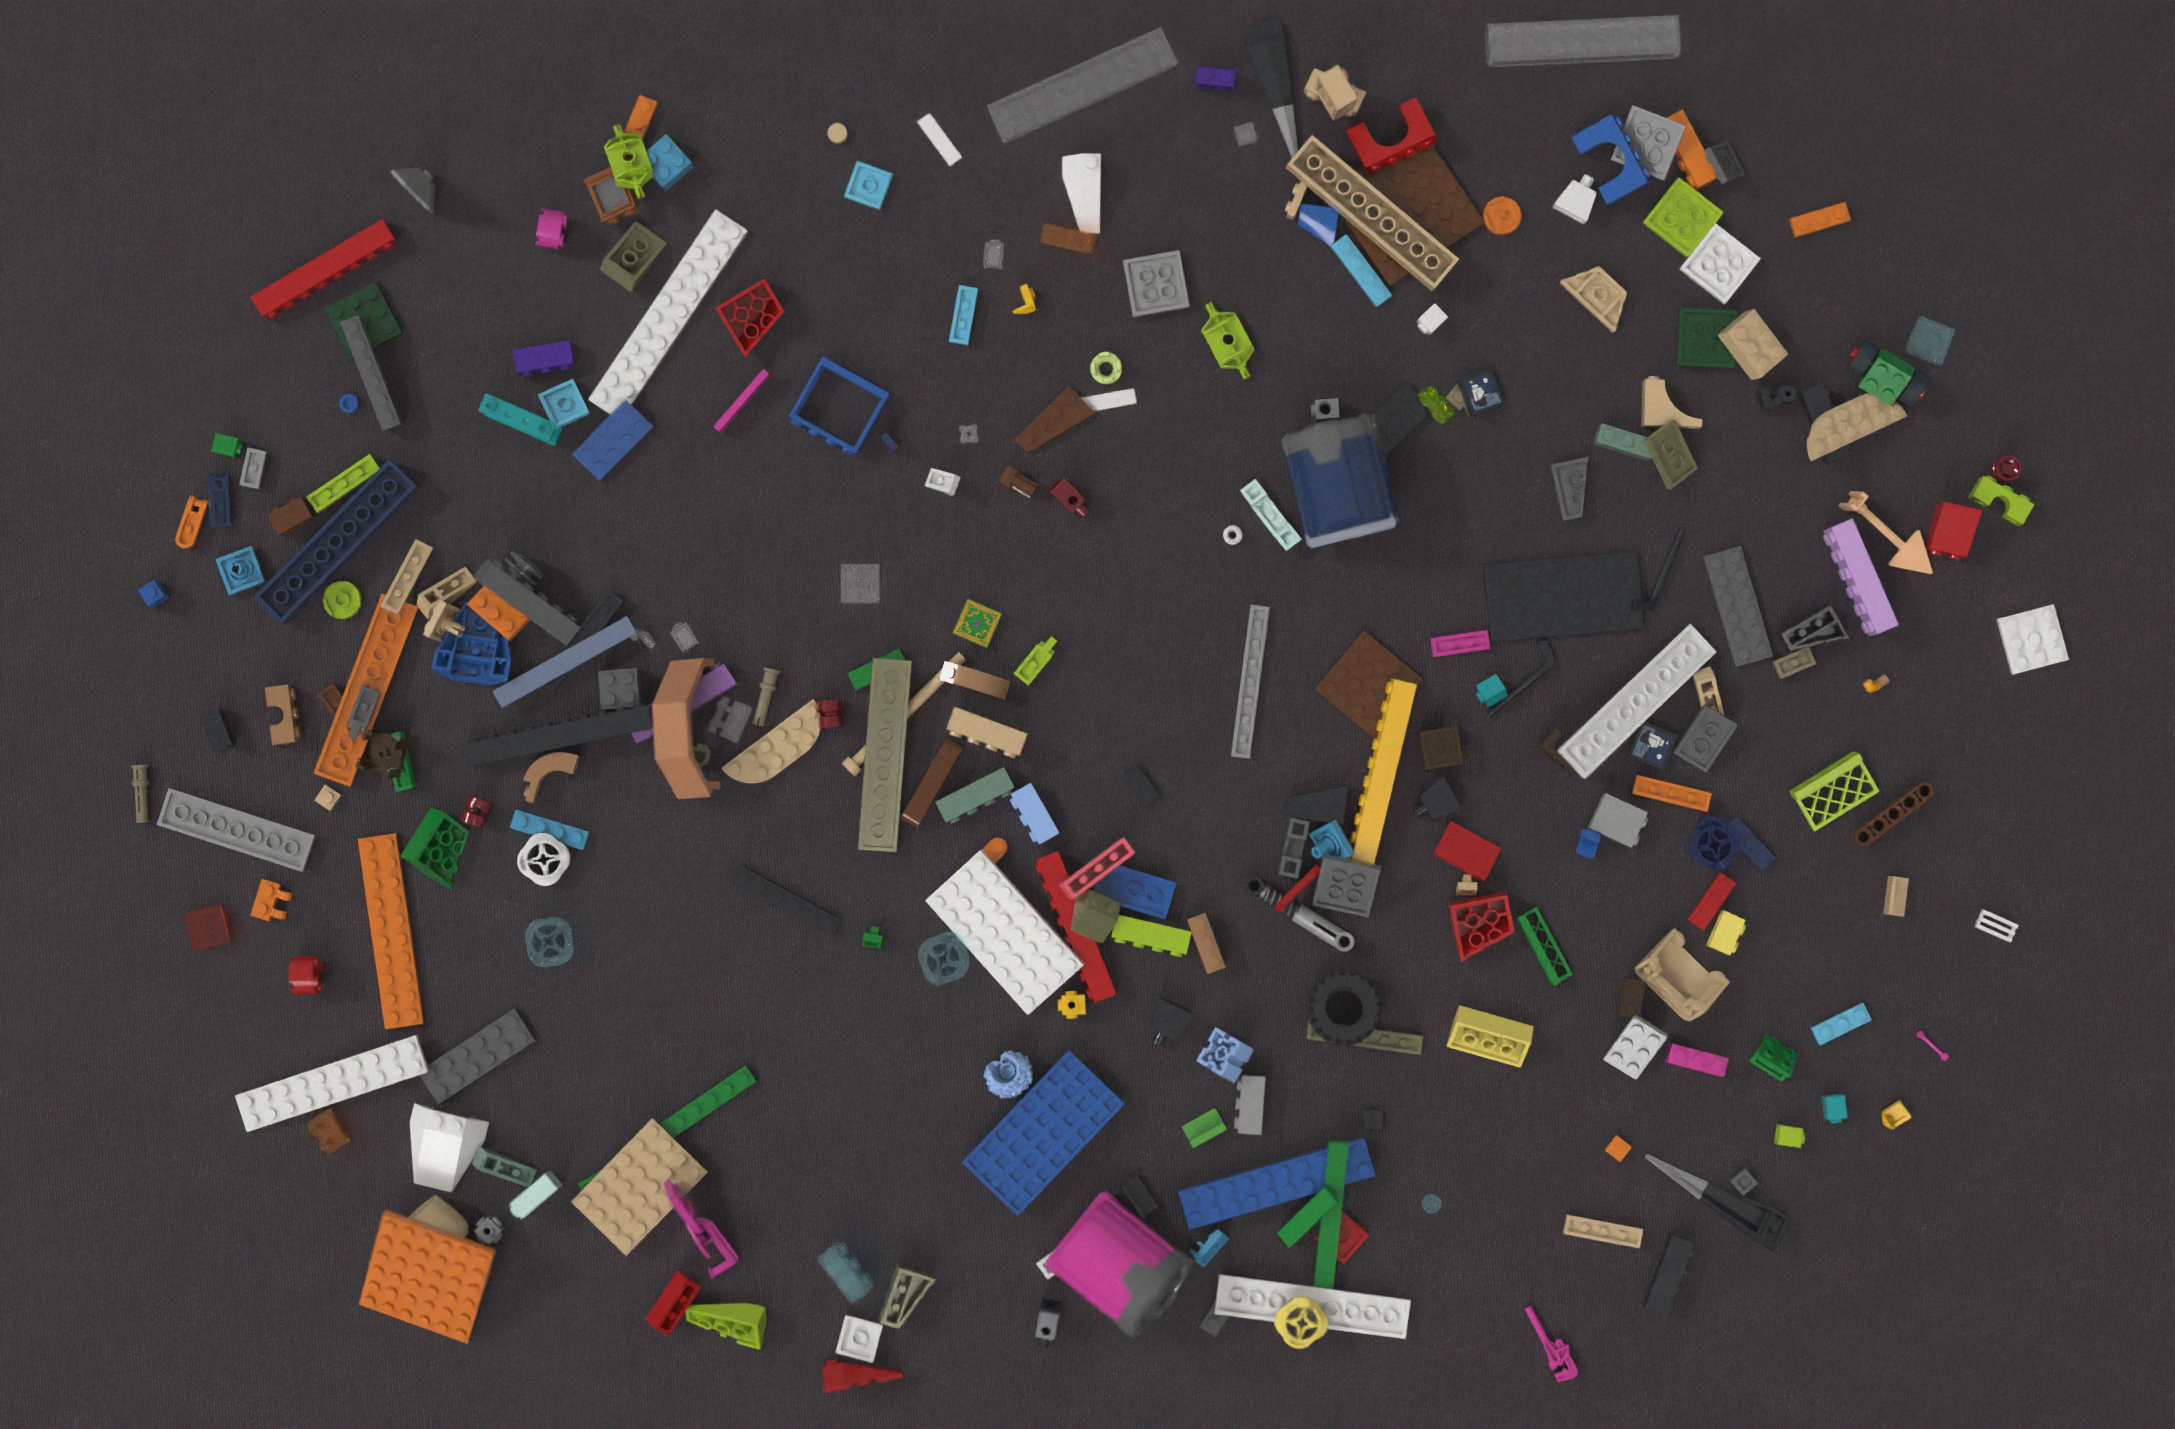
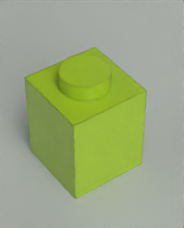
M1776 1125L1775 1144L1801 1148V1144L1805 1142V1132H1803L1802 1128Z

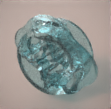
M559 917L538 919L527 927L525 932L527 955L534 965L550 967L565 964L570 960L574 952L572 930L564 919ZM546 927L556 928L555 931L548 935L540 932V930ZM561 931L565 937L564 948L557 944ZM536 936L539 939H541L542 945L539 948L540 950L538 953L534 948V939ZM552 939V942L554 944L552 946L548 945L546 947L547 943L545 942V940ZM549 950H555L559 953L551 958L542 957Z
M944 932L926 939L918 951V959L922 966L923 974L933 985H943L960 979L968 971L970 959L964 941L954 932ZM938 944H947L943 951L932 950ZM952 947L957 950L960 962L955 961L956 959L951 956ZM948 950L947 960H945L942 963V966H940L941 957ZM928 954L937 961L936 969H933L930 965ZM945 966L956 967L955 970L949 973H941Z

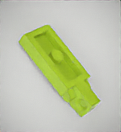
M1051 636L1046 643L1041 641L1037 644L1014 674L1029 686L1052 658L1055 652L1052 648L1057 643V640Z

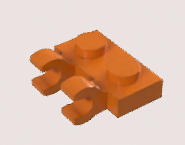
M262 879L250 916L266 921H271L272 917L285 920L287 912L275 909L278 898L291 901L293 894L280 890L282 884Z

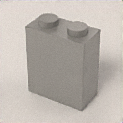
M1603 793L1587 828L1593 829L1609 839L1632 848L1633 845H1637L1640 839L1638 833L1641 827L1644 828L1647 824L1648 817L1646 816L1648 812L1607 793Z

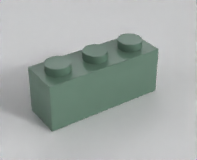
M1603 423L1599 425L1594 445L1645 461H1649L1652 458L1644 443L1647 437Z

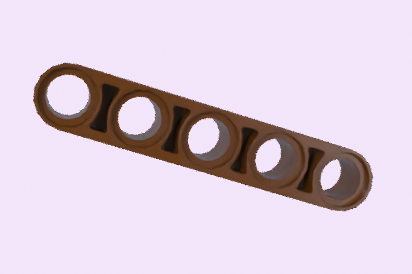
M946 738L902 814L901 820L918 828L962 752L963 746Z
M1928 782L1915 784L1852 833L1853 843L1859 846H1866L1872 843L1930 799L1934 793L1933 786ZM1921 786H1925L1927 789L1925 796H1922L1919 792ZM1907 797L1912 801V805L1909 808L1904 805V800ZM1891 809H1894L1897 813L1895 819L1889 817ZM1876 820L1881 822V829L1879 831H1876L1873 826ZM1860 832L1866 834L1864 842H1860L1858 839Z

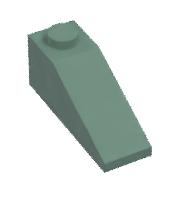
M479 1146L472 1162L480 1171L526 1187H530L537 1172L535 1168Z

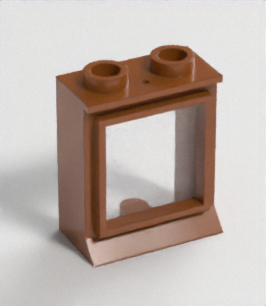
M611 167L583 180L589 189L603 223L615 224L620 221L619 218L636 214V210L641 208L633 189L617 187Z

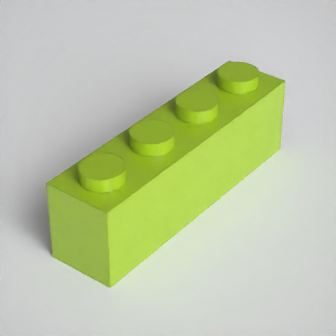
M1119 915L1118 921L1113 927L1111 937L1115 938L1114 942L1125 944L1126 941L1134 942L1133 946L1144 948L1145 945L1152 946L1153 951L1163 953L1165 949L1171 951L1170 955L1182 957V954H1187L1192 932Z

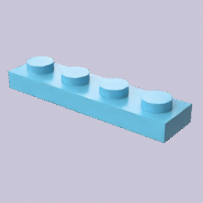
M1347 234L1330 246L1375 307L1392 296Z

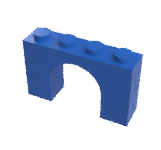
M1615 114L1609 115L1572 137L1580 154H1585L1607 142L1616 144L1623 151L1625 156L1623 171L1618 177L1599 187L1607 205L1615 203L1651 182L1649 170L1646 166L1643 168L1640 162L1642 160L1638 150L1634 151L1631 145L1633 143L1631 136L1628 133L1625 134L1622 128L1624 123Z

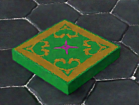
M967 598L952 634L988 649L1002 613Z

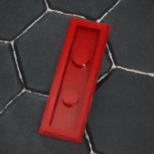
M1316 865L1275 905L1274 909L1278 913L1281 912L1319 875L1320 868Z

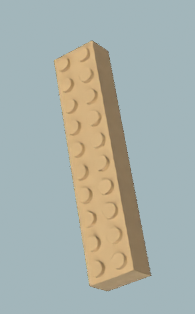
M1311 135L1285 167L1431 291L1436 288L1459 260V258L1313 135Z

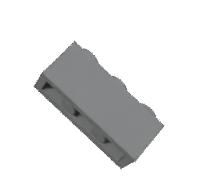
M1241 1074V1079H1237V1090H1240V1098H1236V1109H1239V1117H1235L1234 1129H1238L1237 1132L1239 1134H1262L1265 1076Z

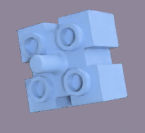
M1215 1027L1208 1039L1211 1042L1207 1049L1203 1048L1196 1061L1235 1083L1242 1071L1239 1067L1243 1065V1062L1247 1063L1254 1049Z

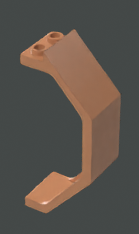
M711 658L671 661L653 702L655 759L677 799L711 797L714 789H720V781L708 782L705 779L692 752L690 703L704 667L714 666V659Z

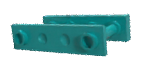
M485 394L478 410L488 418L553 446H556L563 431L561 427L555 430L556 423L489 394Z

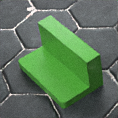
M1215 1108L1182 1126L1193 1148L1227 1130Z

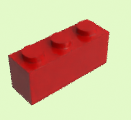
M677 1270L646 1320L654 1329L670 1336L701 1287L691 1277Z

